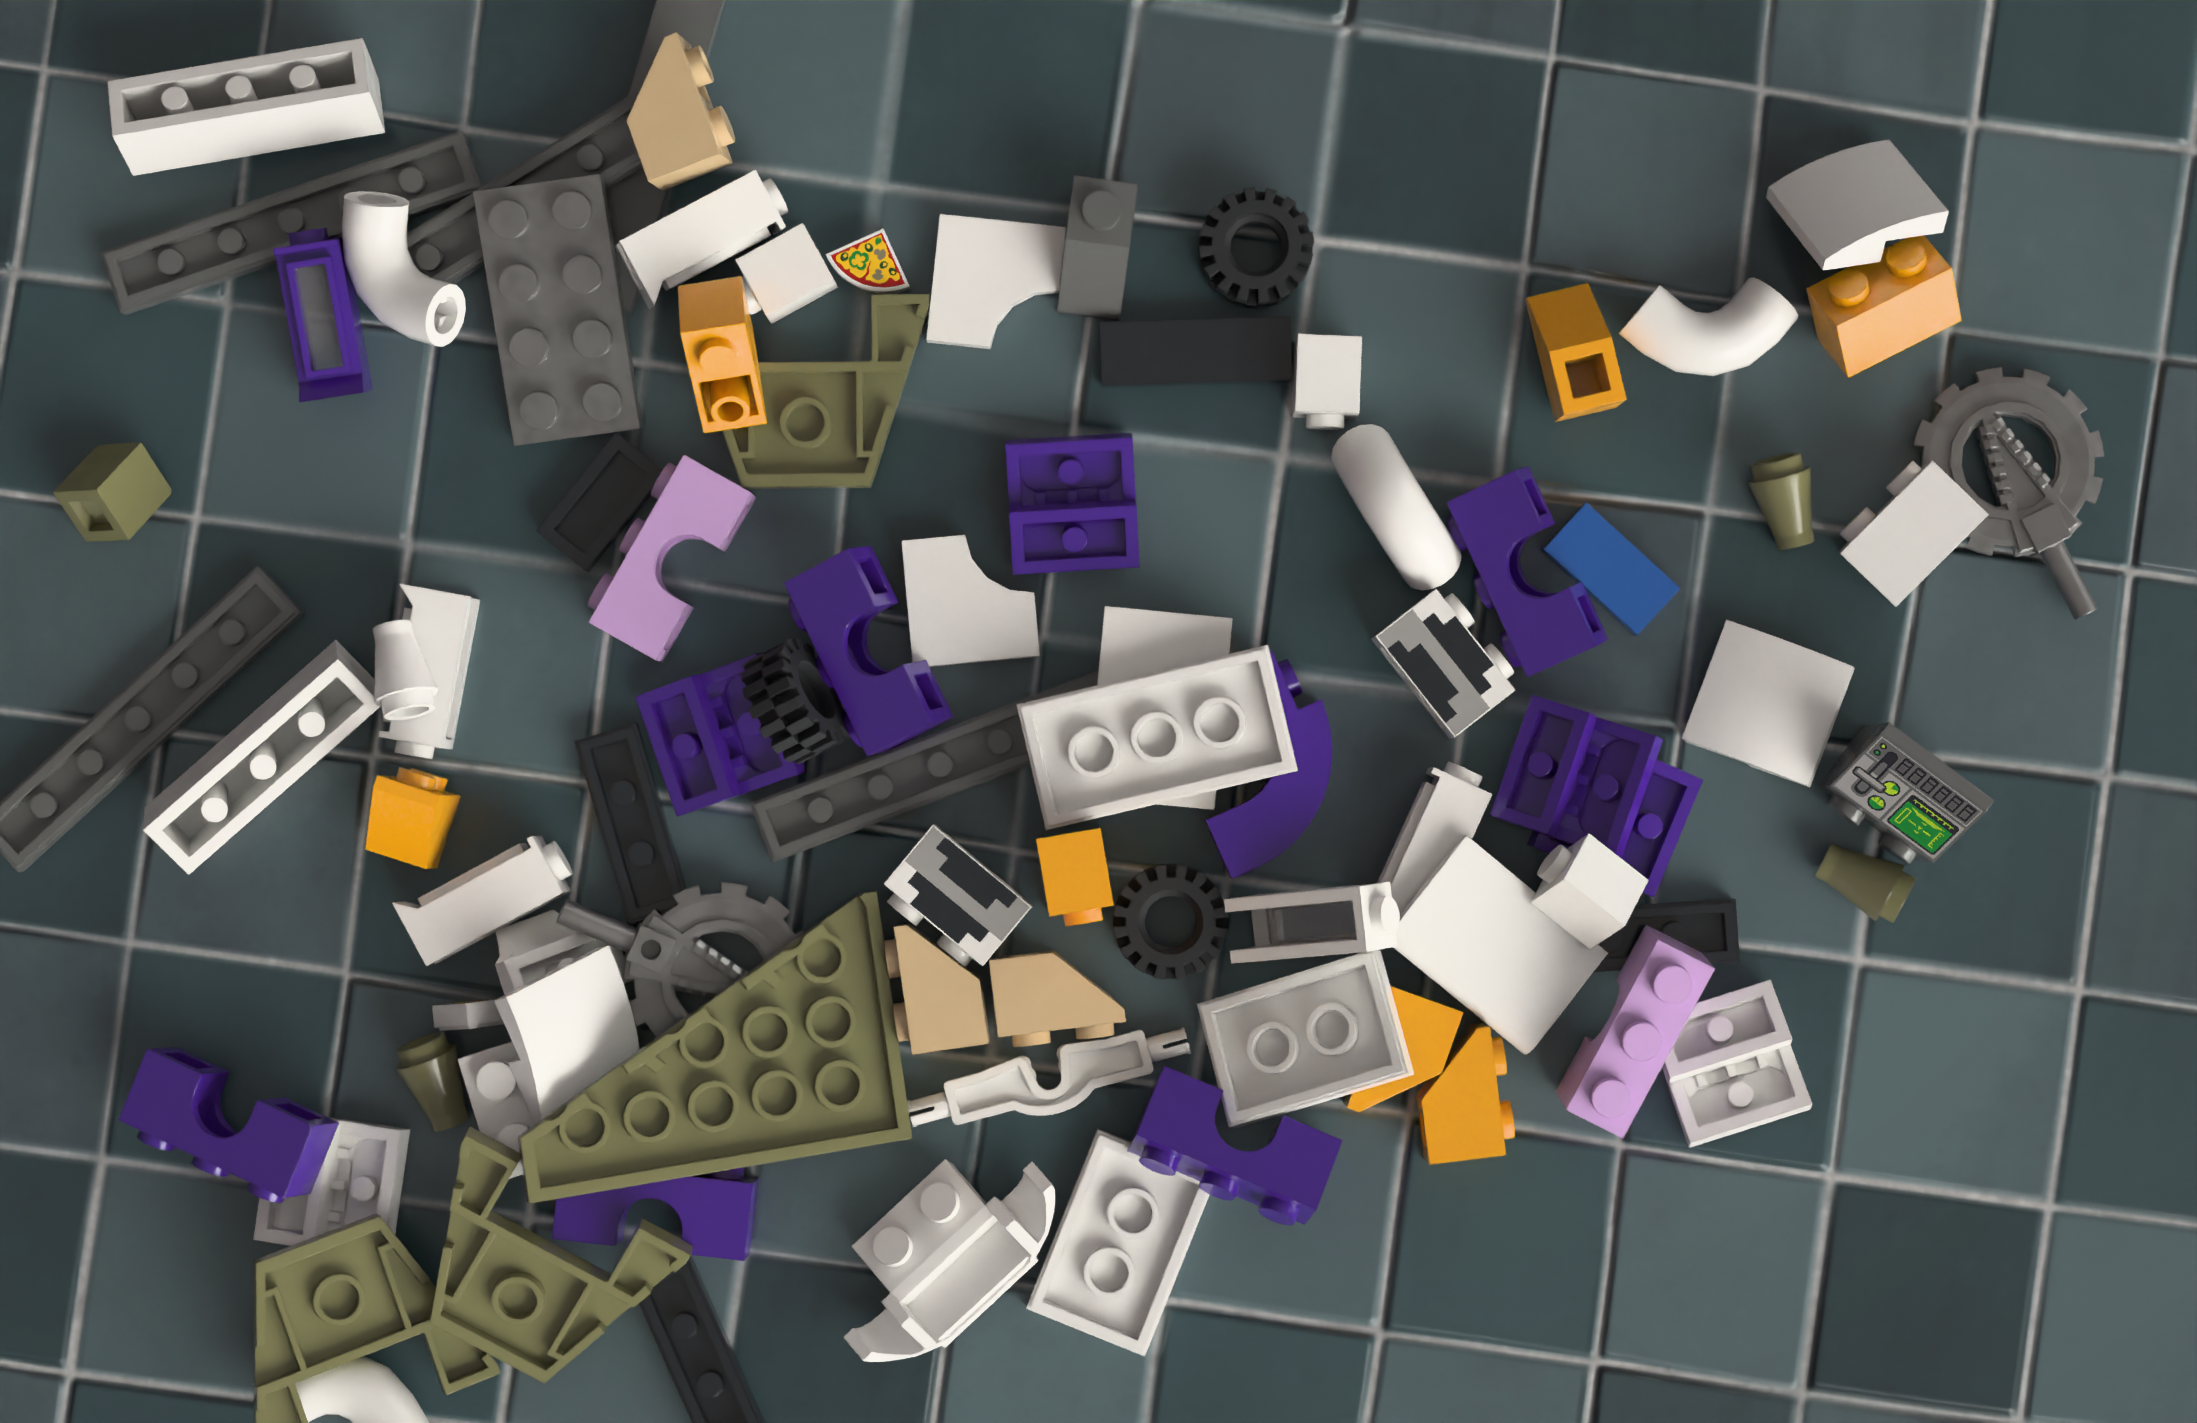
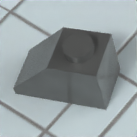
M1074 175L1057 313L1120 321L1138 184Z

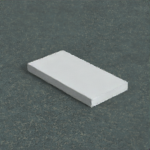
M1268 645L1017 704L1046 830L1298 771Z

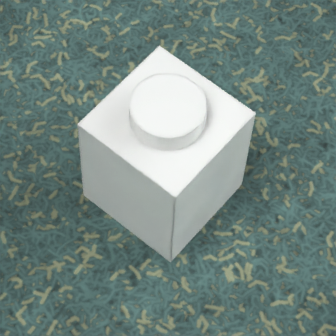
M803 223L736 259L744 275L742 280L749 312L753 315L763 309L771 324L838 288Z
M1297 335L1294 344L1292 417L1306 418V428L1341 430L1344 429V419L1355 420L1360 410L1362 336Z
M1588 833L1567 849L1562 845L1557 846L1545 858L1537 872V875L1543 881L1531 903L1581 943L1592 949L1626 925L1649 880Z

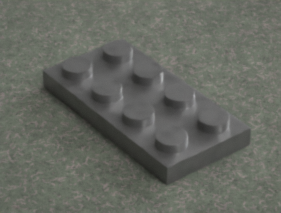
M603 173L473 191L514 446L640 429L643 427Z

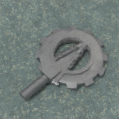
M2002 367L1976 372L1974 375L1977 383L1961 391L1955 383L1952 384L1933 401L1940 407V410L1934 416L1932 422L1930 423L1923 419L1920 421L1913 446L1922 448L1921 468L1930 459L1933 460L1989 514L1967 536L1969 539L1965 548L1989 556L1993 555L1994 547H2012L2013 557L2033 556L2040 552L2074 620L2097 610L2098 607L2063 540L2071 537V534L2082 524L2075 516L2082 508L2084 502L2094 505L2101 490L2103 478L2094 477L2095 458L2104 456L2099 430L2089 433L2080 415L2087 410V407L2070 389L2062 396L2054 389L2048 387L2047 383L2050 376L2037 371L2023 369L2021 378L2003 377ZM2001 416L2025 420L2037 427L2048 440L2053 455L2051 480L2046 473L2041 471L2042 468L2038 463L2033 461L2031 454L2025 451L2019 439L2017 440L2014 437L2015 434L2011 429L2006 427V423ZM1975 428L1977 439L1980 441V450L1984 455L1983 460L1988 469L1987 474L1992 483L1991 488L1996 496L1997 506L1991 505L1974 493L1966 483L1962 469L1963 446Z
M721 882L720 892L701 894L699 885L673 894L677 902L676 905L662 915L653 909L642 923H638L637 928L568 899L565 900L556 923L626 952L624 955L626 959L624 979H634L636 998L630 999L629 1002L635 1025L637 1027L646 1022L656 1038L689 1015L676 998L675 990L713 998L748 973L698 937L703 934L720 931L739 934L755 945L765 961L804 933V930L796 934L793 933L783 920L790 911L771 896H768L763 904L745 896L748 886Z

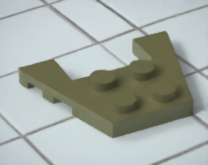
M929 294L871 295V361L758 362L767 424L723 430L741 486L744 489L872 487L930 308Z
M470 1126L460 1147L459 1167L456 1184L452 1193L451 1213L446 1241L442 1251L430 1324L542 1383H546L605 1333L606 1327L630 1307L634 1308L672 1271L675 1273L685 1265L691 1256L693 1245L642 1218L612 1271L607 1272L501 1216L491 1209L520 1160V1153Z
M377 1213L253 1260L254 1423H308L296 1389L297 1382L421 1333L439 1385L445 1395L501 1373L498 1364L491 1355L430 1324L436 1287Z

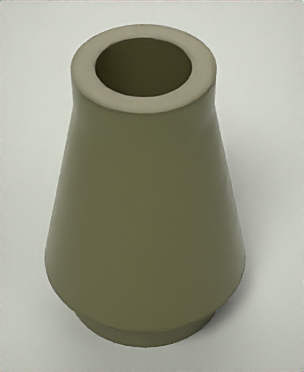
M1792 452L1776 455L1750 464L1753 478L1748 481V484L1774 536L1777 550L1792 549L1814 542L1811 511V467L1803 465L1801 453Z
M1834 843L1829 847L1815 875L1816 878L1829 884L1875 922L1880 916L1891 923H1894L1916 880V877L1902 871L1905 866L1904 864L1847 850Z
M435 1032L422 1036L396 1049L400 1063L395 1069L428 1117L434 1132L450 1129L470 1118L465 1106L456 1044H449L444 1032Z

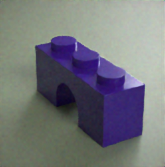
M1529 466L1509 472L1447 502L1452 513L1451 516L1447 517V525L1451 536L1461 551L1469 550L1479 572L1473 576L1476 590L1484 605L1488 609L1495 608L1505 629V631L1500 633L1501 643L1509 661L1514 667L1522 666L1526 676L1529 677L1609 640L1582 582L1559 592H1545L1531 585L1522 572L1520 557L1526 541L1535 533L1555 524Z
M871 546L847 548L784 582L791 597L788 601L790 613L798 627L804 632H808L818 653L816 657L818 672L826 685L836 691L846 712L843 717L846 730L851 739L858 746L863 747L867 756L893 749L953 718L952 712L926 660L904 664L891 671L880 666L869 652L867 632L870 623L880 612L898 603Z
M178 1047L150 1048L146 1050L118 1119L138 1129L137 1138L141 1142L161 1150L173 1151L176 1147L194 1156L191 1163L196 1168L221 1177H227L229 1173L249 1182L246 1189L250 1193L271 1202L282 1203L288 1197L311 1194L339 1122L292 1100L281 1097L257 1100L248 1123L238 1132L226 1122L220 1105L221 1093L230 1073L229 1071Z
M1164 1066L1154 1082L1127 1151L1140 1156L1139 1162L1151 1171L1167 1176H1173L1176 1172L1200 1181L1199 1188L1211 1196L1228 1201L1239 1197L1258 1205V1212L1273 1222L1283 1225H1294L1296 1221L1305 1225L1318 1208L1343 1140L1283 1115L1272 1130L1267 1145L1264 1148L1251 1152L1234 1149L1220 1137L1215 1125L1216 1109L1224 1090Z
M745 1167L559 1198L556 1199L551 1239L617 1246L624 1239L626 1216L631 1205L641 1199L654 1198L668 1203L677 1212L682 1224V1240L693 1245L691 1255L744 1261L750 1254L759 1177L744 1176Z

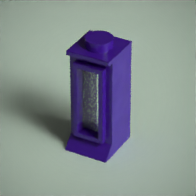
M327 228L288 233L290 246L274 248L273 253L276 255L298 376L299 403L359 394L373 390L356 291L344 262L343 238L329 240Z

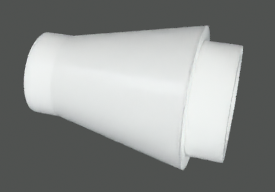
M394 620L375 626L373 628L375 639L374 704L382 706L383 716L387 720H403L430 713L436 708L433 696L439 692V689L414 636L411 621Z

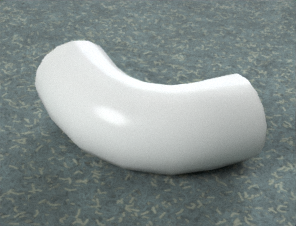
M358 191L345 194L342 219L344 262L358 296L383 324L408 338L442 347L451 343L458 335L464 321L466 312L465 297L457 285L431 278L421 273L414 265L407 246L409 201L397 195L381 192Z
M1749 278L1726 305L1719 310L1709 313L1695 312L1686 307L1659 285L1619 334L1641 353L1675 372L1715 376L1751 365L1781 340L1797 321L1798 314L1789 301L1779 292L1756 278Z
M1373 424L1359 425L1348 430L1334 445L1331 459L1338 475L1365 521L1404 581L1411 588L1429 590L1443 585L1454 576L1462 558L1460 549L1418 484L1389 433L1382 427Z
M366 1356L296 1383V1389L308 1423L326 1414L340 1415L349 1419L352 1423H429L414 1395L392 1370Z

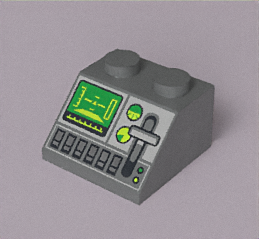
M1890 722L1863 725L1818 785V787L1832 796L1826 805L1833 812L1854 826L1858 827L1862 820L1874 827L1883 834L1878 844L1892 856L1907 865H1910L1914 858L1919 862L1934 863L1987 812L1995 801Z

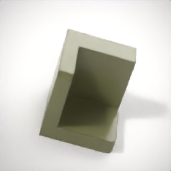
M141 442L98 445L53 493L86 542L130 540L171 495V488Z

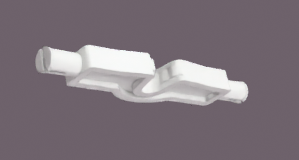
M1181 1027V1029L1148 1038L1145 1037L1142 1030H1135L1109 1038L1063 1044L1057 1049L1056 1053L1059 1059L1058 1068L1061 1073V1082L1053 1089H1046L1039 1085L1036 1072L1031 1065V1060L1024 1055L974 1074L948 1080L944 1083L945 1092L911 1101L907 1100L909 1113L934 1107L933 1110L911 1115L912 1125L917 1127V1125L950 1116L955 1125H960L1013 1110L1035 1116L1064 1112L1085 1100L1095 1088L1151 1074L1153 1072L1152 1062L1187 1053L1191 1054L1188 1042L1166 1048L1163 1047L1165 1044L1187 1039L1185 1029Z

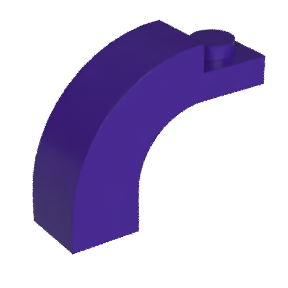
M1270 651L1298 771L1268 778L1264 786L1247 801L1204 820L1230 879H1234L1270 862L1288 849L1301 836L1321 805L1331 772L1332 738L1328 716L1322 699L1297 709L1293 698L1303 694L1297 676L1288 658L1277 663L1272 651Z

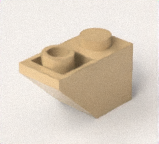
M677 32L664 37L626 120L648 182L662 191L733 164L727 145L735 142V136L723 107L713 108L705 85L714 82V78L706 55L701 46L692 48Z
M910 923L894 926L895 939L884 940L889 978L901 977L904 1002L893 1004L898 1041L910 1040L912 1055L989 1044L990 1034L981 976L969 967L960 964L937 943Z
M1054 950L989 959L998 1037L1012 1036L1013 1047L1050 1043V1031L1075 1028L1076 1039L1115 1035L1114 1023L1126 1022L1124 1005Z

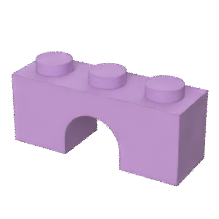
M683 455L678 466L669 462L660 473L651 491V496L658 499L646 522L637 518L632 523L619 548L620 552L626 554L625 559L614 577L606 573L601 578L587 605L595 610L589 623L662 663L694 607L676 598L666 588L662 578V564L666 554L677 543L689 539L705 541L726 552L756 500V497L748 490L686 455Z
M1645 925L1616 979V982L1619 984V993L1609 1019L1595 1039L1592 1040L1585 1036L1556 1090L1567 1111L1624 1138L1715 970L1701 952Z

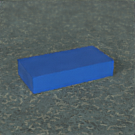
M1587 502L1579 508L1541 550L1576 584L1582 582L1587 594L1633 636H1637L1680 590V587Z

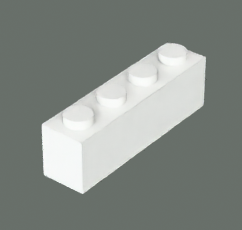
M363 38L107 81L112 136L133 176L385 133L379 79Z
M335 640L151 801L144 809L143 831L189 875L381 707L374 704L375 679Z

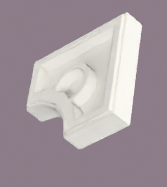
M940 214L927 343L990 349L997 326L1014 306L1035 295L1059 293L1066 227Z
M965 535L901 541L912 663L926 660L929 667L1040 657L1034 592L1009 590L987 578L973 561Z

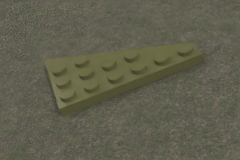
M877 891L863 892L853 897L519 1135L518 1143L527 1202L530 1204L912 1139Z

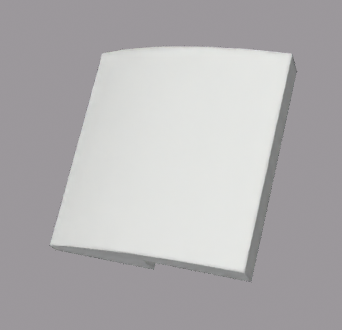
M1889 139L1848 148L1813 161L1770 185L1766 195L1768 201L1822 270L1880 262L1886 241L1943 233L1949 212Z
M1726 620L1682 739L1695 746L1744 762L1750 767L1810 787L1855 668L1789 641Z
M609 945L597 948L494 1000L519 1058L508 1064L534 1122L545 1118L640 1050L630 1002Z
M1771 980L1696 1003L1662 1066L1689 1148L1810 1110L1812 1107L1809 1093L1790 1045L1792 1036Z
M330 1118L339 1122V1125L311 1194L288 1197L282 1203L271 1202L259 1197L253 1240L292 1246L376 1213L381 1216L395 1234L410 1129Z

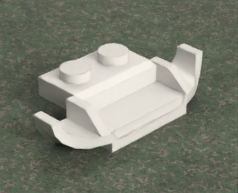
M945 1159L852 1245V1248L890 1292L881 1301L886 1309L880 1315L862 1327L852 1328L844 1336L845 1340L863 1361L885 1362L919 1356L940 1346H948L1039 1261L1036 1256L1049 1233L1053 1219L1055 1189L1033 1162L1023 1169L1024 1174L1021 1181L1002 1201L994 1196L986 1203L958 1169Z

